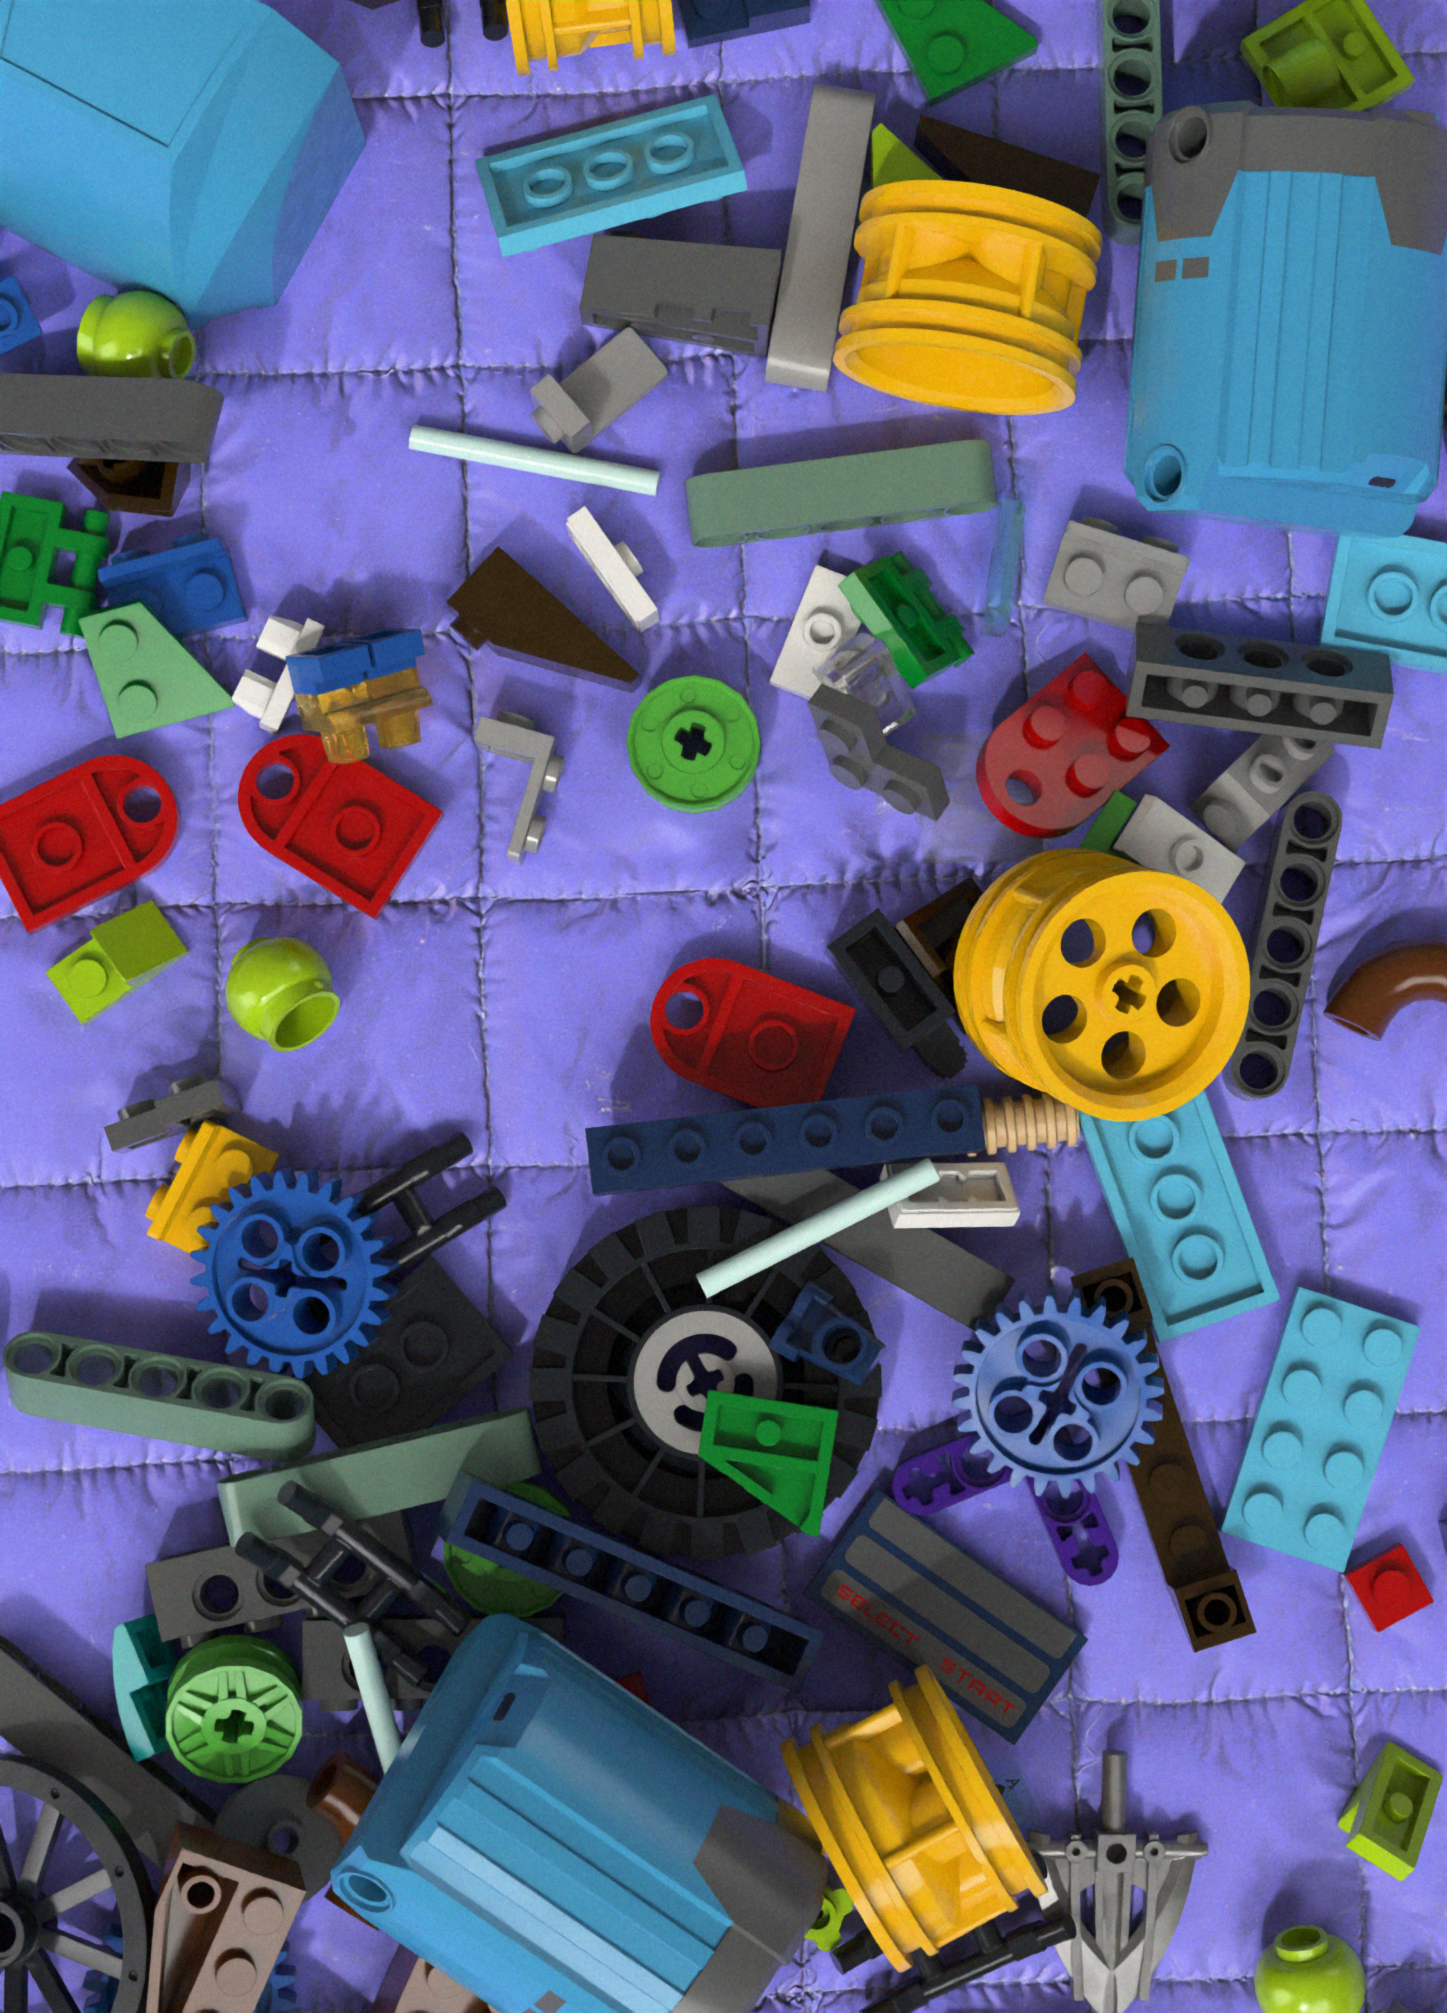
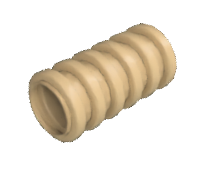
M1042 1092L1041 1099H1032L1030 1093L1022 1094L1021 1101H1012L1010 1095L1002 1096L1001 1103H992L990 1097L982 1098L981 1113L988 1155H995L997 1148L1006 1147L1008 1153H1015L1017 1146L1026 1145L1027 1151H1035L1037 1144L1042 1143L1046 1144L1047 1149H1055L1057 1142L1062 1141L1066 1142L1067 1147H1075L1077 1140L1080 1139L1078 1110L1055 1099L1046 1092ZM977 1153L967 1154L968 1157H975Z

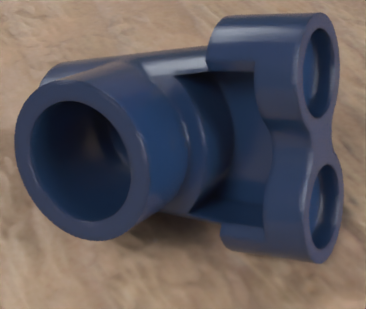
M809 1281L797 1297L788 1316L776 1330L769 1347L794 1363L800 1357H803L861 1387L885 1352L886 1345L834 1306L836 1300L834 1294L813 1281ZM844 1339H853L859 1345L857 1357L850 1362L839 1361L835 1354L836 1346Z

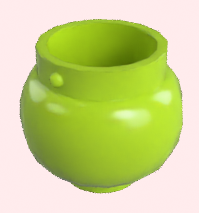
M142 290L128 291L118 296L103 294L97 296L88 305L81 319L77 334V356L81 368L88 376L184 379L194 361L195 340L192 333L188 331L187 322L180 309L168 299Z
M290 936L260 937L244 945L232 960L231 970L224 987L227 1009L232 1018L252 1037L266 1040L278 1052H290L314 1042L335 1021L340 1010V998L333 991L331 970L325 959L308 942Z
M1314 1925L1294 1926L1280 1932L1276 1936L1275 1941L1259 1956L1253 1976L1254 1991L1263 2013H1359L1366 1994L1365 1973L1357 1954L1350 1944L1332 1934L1326 1933L1323 1928Z

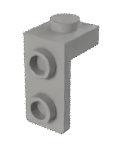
M627 327L559 384L550 373L530 389L535 409L530 416L551 443L555 444L561 439L575 455L663 382L668 376L667 368L632 328Z
M499 711L496 720L484 716L480 717L474 742L479 750L533 765L507 851V858L511 863L523 865L526 852L537 854L547 823V817L538 815L544 791L556 792L565 757L556 754L558 745L555 737L533 731L535 721L517 714Z
M1262 734L1188 808L1213 834L1234 852L1334 754V747L1329 742Z

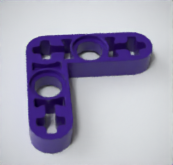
M1026 1408L1010 1416H1022L1031 1408ZM1046 1408L1042 1419L1039 1421L1041 1425L1047 1426L1052 1410ZM1066 1425L1056 1432L1061 1440L1074 1444ZM972 1431L901 1462L893 1472L891 1489L893 1497L902 1509L910 1514L923 1516L933 1514L1009 1482L1011 1468L1005 1465L984 1479H974L966 1475L962 1469L961 1457L964 1450L970 1445L971 1438L977 1432ZM949 1453L951 1470L957 1480L963 1485L962 1489L950 1493V1484L946 1480L930 1488L932 1499L926 1503H921L916 1495L904 1496L902 1487L910 1483L909 1471L914 1468H920L925 1476H931L943 1471V1467L936 1459ZM1026 1475L1024 1480L1058 1561L1065 1573L1078 1584L1087 1586L1099 1585L1110 1579L1117 1569L1119 1553L1095 1492L1090 1494L1080 1479L1075 1480L1081 1489V1502L1071 1513L1058 1514L1050 1510L1045 1498L1046 1489L1052 1481H1048L1043 1494L1037 1496L1034 1489V1478ZM1090 1513L1094 1517L1095 1524L1082 1526L1086 1537L1093 1546L1104 1545L1106 1551L1105 1554L1097 1558L1100 1569L1092 1573L1084 1565H1072L1071 1558L1080 1553L1074 1534L1070 1531L1060 1539L1057 1532L1058 1526L1077 1524Z

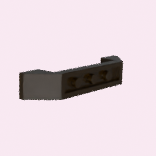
M1133 1257L1070 1277L1073 1290L1074 1288L1080 1289L1081 1307L1090 1309L1094 1302L1103 1296L1106 1298L1105 1317L1109 1320L1126 1310L1129 1313V1325L1125 1334L1128 1335L1140 1330H1145L1147 1333V1344L1138 1354L1157 1353L1159 1356V1368L1148 1376L1164 1379V1394L1150 1398L1163 1405V1418L1158 1421H1145L1155 1430V1441L1153 1445L1134 1441L1140 1451V1463L1135 1466L1125 1461L1164 1583L1193 1652L1195 1653L1256 1633L1257 1631L1237 1571L1228 1564L1148 1322L1153 1320V1316ZM1094 1369L1101 1389L1111 1387L1119 1379L1110 1369Z

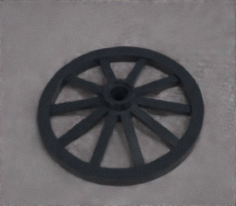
M0 1753V1786L26 1792L44 1801L18 1884L0 1825V1975L4 1970V2013H28V1970L53 2013H81L46 1950L119 1979L118 1991L110 2013H146L156 1901L148 1873L130 1835L102 1799L68 1773L30 1757ZM65 1816L88 1840L104 1868L48 1897L40 1890ZM113 1887L121 1918L123 1954L58 1929L57 1915ZM9 1918L14 1923L16 1936L11 1931Z

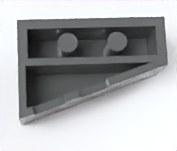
M621 230L611 231L609 235L593 234L579 307L582 325L620 332L630 327L638 335L766 358L780 287L782 250L646 239L639 234Z

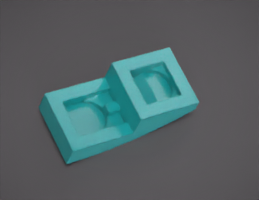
M155 1613L122 1623L115 1627L113 1631L112 1664L115 1695L121 1723L135 1763L171 1749L166 1739L168 1686L165 1680L172 1676L180 1659L172 1640L161 1642Z

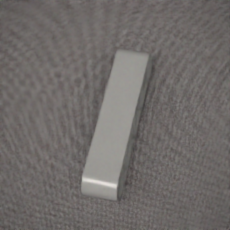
M818 82L814 83L764 381L766 383L827 392L877 92Z

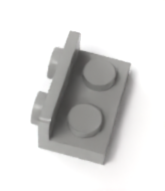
M1083 517L1081 523L1069 521L1064 530L1041 604L1132 633L1135 631L1136 622L1168 626L1182 578L1187 572L1191 559L1177 554L1179 547L1165 539L1144 536L1141 542L1117 535L1118 527L1097 518Z

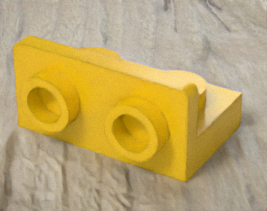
M205 1119L200 1129L191 1126L176 1151L174 1160L182 1165L171 1186L162 1183L147 1208L145 1218L152 1221L147 1235L158 1241H165L189 1254L198 1248L209 1246L210 1242L204 1239L197 1232V1229L205 1223L218 1222L210 1210L212 1204L222 1200L232 1203L228 1189L240 1183H244L251 1188L250 1177L266 1171L271 1177L282 1155L215 1121Z

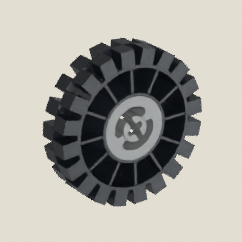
M689 1206L670 1211L664 1210L637 1219L616 1232L613 1231L589 1249L588 1253L568 1271L553 1292L554 1296L545 1314H542L533 1343L535 1349L532 1367L529 1368V1401L533 1402L536 1420L533 1425L543 1455H548L556 1471L555 1478L572 1501L577 1500L592 1514L590 1519L617 1537L620 1534L638 1543V1548L666 1557L669 1556V1553L691 1556V1561L724 1560V1556L745 1553L746 1556L764 1551L777 1546L779 1540L795 1532L797 1535L802 1532L798 1526L698 1456L702 1429L691 1427L678 1420L675 1416V1409L680 1405H686L698 1412H705L706 1394L703 1391L692 1394L688 1389V1384L695 1379L694 1371L688 1359L682 1363L677 1373L676 1386L673 1389L665 1390L658 1383L660 1364L665 1354L672 1346L686 1337L697 1334H714L735 1344L737 1352L729 1359L707 1351L698 1354L708 1372L717 1369L722 1372L724 1378L716 1385L719 1391L733 1393L735 1378L741 1373H747L753 1378L752 1396L837 1409L839 1411L823 1511L837 1497L841 1498L858 1474L857 1468L865 1452L870 1449L878 1423L876 1417L879 1397H882L881 1364L879 1361L866 1382L860 1387L803 1357H800L794 1363L769 1347L776 1330L788 1316L797 1297L809 1281H813L836 1296L834 1306L876 1337L867 1310L862 1306L855 1292L856 1289L837 1264H834L818 1246L813 1244L709 1298L706 1297L696 1277V1274L788 1228L771 1218L745 1210L723 1208L720 1206ZM853 1339L840 1341L835 1350L837 1359L842 1362L854 1360L859 1353V1345Z

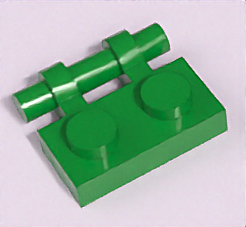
M2 491L0 498V622L42 630L47 606L64 610L60 634L84 639L78 617L80 613L95 610L98 607L100 596L94 594L98 577L97 570L100 567L101 561H107L111 541L106 539L111 516L96 510H86L82 531L68 530L64 528L69 508L64 503ZM59 551L76 555L69 587L52 584Z
M899 551L890 558L885 556L853 571L837 586L849 601L854 615L867 626L887 654L892 668L905 679L911 689H914L946 672L950 667L954 666L956 668L971 658L975 652L963 637L962 633L965 631V628L955 614L948 616L930 591L929 587L933 583L922 568L915 570L904 553Z

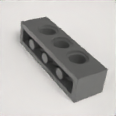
M1137 622L1126 674V716L1381 749L1394 696L1389 655Z
M407 1508L353 1521L416 1570L421 1571ZM319 1530L268 1541V1543H274L303 1563V1566L306 1568L330 1538ZM230 1542L155 1559L145 1565L161 1642L180 1638L182 1649L195 1647L200 1643L220 1636L218 1629L243 1623L245 1634L282 1626L281 1614L306 1609L308 1619L325 1617V1615L296 1593L284 1594L279 1592L273 1586L269 1576L235 1553V1547H231ZM366 1565L365 1572L359 1579H345L336 1572L327 1584L343 1597L349 1599L368 1594L382 1576ZM214 1575H225L236 1583L239 1597L234 1608L223 1609L213 1604L210 1600L208 1584ZM402 1592L396 1600L406 1597L405 1593Z
M543 1612L519 1618L544 1631L566 1647V1612ZM469 1613L473 1620L457 1638L433 1616L430 1617L428 1614H384L379 1621L408 1644V1648L418 1657L421 1649L430 1645L443 1647L452 1657L458 1645L485 1617L490 1615L486 1613ZM326 1616L316 1619H308L307 1617L302 1621V1700H319V1710L351 1711L358 1709V1699H362L343 1635L344 1630ZM391 1667L387 1668L386 1675L384 1676L390 1702L395 1711L422 1709L423 1699L429 1698L439 1680L427 1676L419 1686L414 1688Z

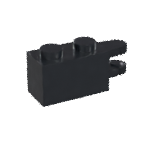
M876 909L826 947L825 954L900 1054L912 1047L924 1065L931 1067L930 1073L934 1072L936 1074L935 1077L940 1076L942 1080L947 1077L952 1079L954 1075L958 1076V1074H961L960 1071L966 1068L964 1066L965 1062H968L966 1059L968 1053L964 1051L965 1046L959 1045V1038L946 1023L956 1013V1010L880 909Z

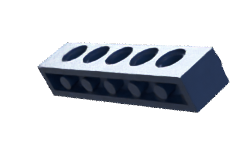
M978 1083L585 1128L592 1194L595 1197L926 1159L927 1157L936 1158L980 1153L986 1149Z
M461 1469L458 1471L432 1529L449 1544L798 1694L803 1687L826 1634L805 1619L649 1551L638 1548L633 1544Z

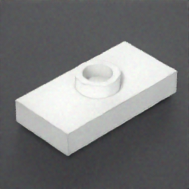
M585 506L569 516L566 523L568 535L634 629L642 633L658 622L657 607L636 579L637 576L643 573V569L628 546L623 541L613 546Z
M819 565L815 566L770 678V685L808 700L811 699L821 684L833 689L836 688L862 623L854 615L849 601L837 586L847 576Z
M1145 794L1113 847L1122 856L1139 866L1154 868L1189 880L1212 895L1220 904L1246 864L1245 861L1161 799Z
M1005 1162L932 1163L940 1181L888 1206L893 1228L1015 1226L1021 1213ZM885 1163L879 1179L882 1181L916 1163Z

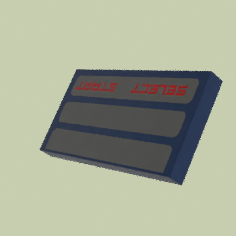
M877 1487L803 1591L804 1596L913 1674H915L914 1669L926 1663L948 1699L1013 1745L1016 1744L1088 1640L1085 1635L921 1518L902 1509L897 1501Z

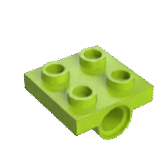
M1306 0L1242 39L1239 50L1276 107L1327 108L1362 112L1363 109L1372 106H1382L1410 89L1415 81V78L1365 0Z

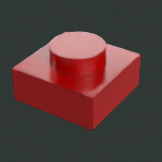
M1398 1542L1342 1573L1370 1625L1378 1633L1434 1602L1403 1544Z

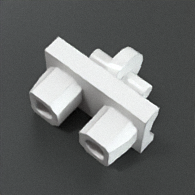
M270 615L256 648L286 662L285 656L316 648L325 626L307 618L303 626L295 621ZM287 664L278 683L245 669L232 697L233 703L248 714L261 719L259 728L274 735H277L295 695ZM338 689L320 695L305 694L296 714L314 722L323 701L341 707L346 695Z

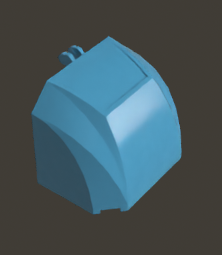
M0 0V227L123 293L142 290L168 299L180 309L190 329L208 325L209 320L256 306L260 310L277 305L367 144L340 62L275 9L258 0Z

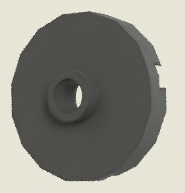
M284 1774L268 1775L249 1782L246 1786L240 1787L228 1797L216 1819L214 1833L297 1861L307 1891L302 1901L305 1902L324 1888L331 1879L330 1871L341 1853V1841L336 1829L325 1818L307 1807L306 1798L311 1782L298 1776ZM281 1828L288 1833L290 1839L289 1846L283 1853L276 1848L274 1843L275 1834Z

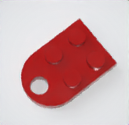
M1085 652L1000 723L987 737L977 757L976 780L984 803L1002 824L1027 837L1052 839L1066 835L1078 828L1108 802L1115 790L1120 791L1162 755L1170 745L1145 718L1126 716V696ZM1014 779L1023 782L1032 793V805L1024 806L1013 801L1007 793L1006 780Z
M307 734L285 736L265 745L247 764L238 788V807L241 820L249 835L257 844L274 857L376 921L445 815L437 807L337 744L325 738ZM274 765H282L289 768L294 778L291 791L280 799L264 797L259 788V780L262 773Z
M107 755L88 760L1 804L0 879L27 933L33 935L144 879L158 870L172 854L180 834L181 814L175 793L168 782L148 764L128 756ZM150 788L157 791L160 796V811L154 819L148 822H135L130 818L127 811L128 800L135 791Z
M705 958L680 967L664 981L652 1004L650 1029L659 1056L675 1074L691 1083L758 1109L821 1101L856 1009L741 963L723 958ZM690 993L701 1001L703 1016L694 1027L680 1029L668 1021L666 1006L669 1000L676 994Z

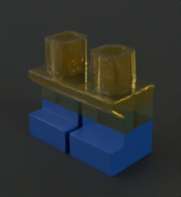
M384 628L339 641L340 643H331L285 656L303 730L320 732L329 763L350 764L371 756L364 725L373 722L376 724L380 748H402L421 742L418 709L433 705L429 692L423 686H420L415 657L425 655L421 629Z

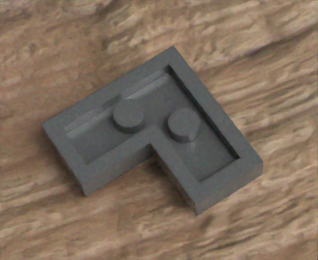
M821 684L808 701V706L817 729V736L823 745L828 759L831 774L848 788L860 790L861 787H864L883 796L888 804L904 814L911 815L917 812L937 821L950 803L940 767L887 744L875 707Z
M204 1073L189 1076L169 1084L167 1088L170 1096L156 1101L154 1099L142 1101L117 1111L120 1121L104 1127L111 1150L125 1154L186 1132L191 1126L195 1128L200 1127L205 1119L217 1121L242 1112L243 1109L235 1087L216 1080L214 1077L206 1079Z

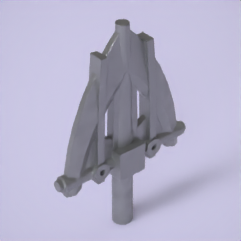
M1122 1750L1102 1751L1101 1826H1091L1090 1839H1081V1834L1077 1830H1068V1836L1064 1839H1050L1049 1833L1028 1829L1029 1839H1025L1032 1855H1040L1047 1866L1048 1873L1045 1882L1049 1892L1037 1898L1043 1920L1068 1913L1076 1925L1077 1935L1074 1939L1054 1945L1057 1954L1070 1975L1071 1997L1074 2001L1084 2000L1085 1997L1097 2013H1123L1136 1997L1138 2000H1149L1151 1975L1165 1954L1178 1926L1189 1893L1195 1859L1208 1856V1844L1203 1840H1197V1830L1176 1833L1175 1840H1159V1835L1156 1831H1145V1837L1136 1839V1834L1129 1826H1126L1128 1752ZM1133 1884L1143 1890L1142 1917L1129 1934L1131 1885ZM1093 1885V1936L1080 1919V1892Z

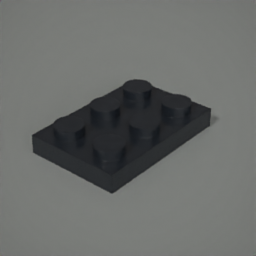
M433 1256L427 1258L395 1286L398 1289L397 1295L388 1300L378 1301L391 1314V1317L381 1325L370 1324L378 1339L367 1347L356 1344L360 1354L359 1357L347 1364H344L337 1358V1368L325 1375H322L314 1364L312 1374L300 1379L310 1387L313 1394L315 1421L339 1449L429 1428L515 1354Z

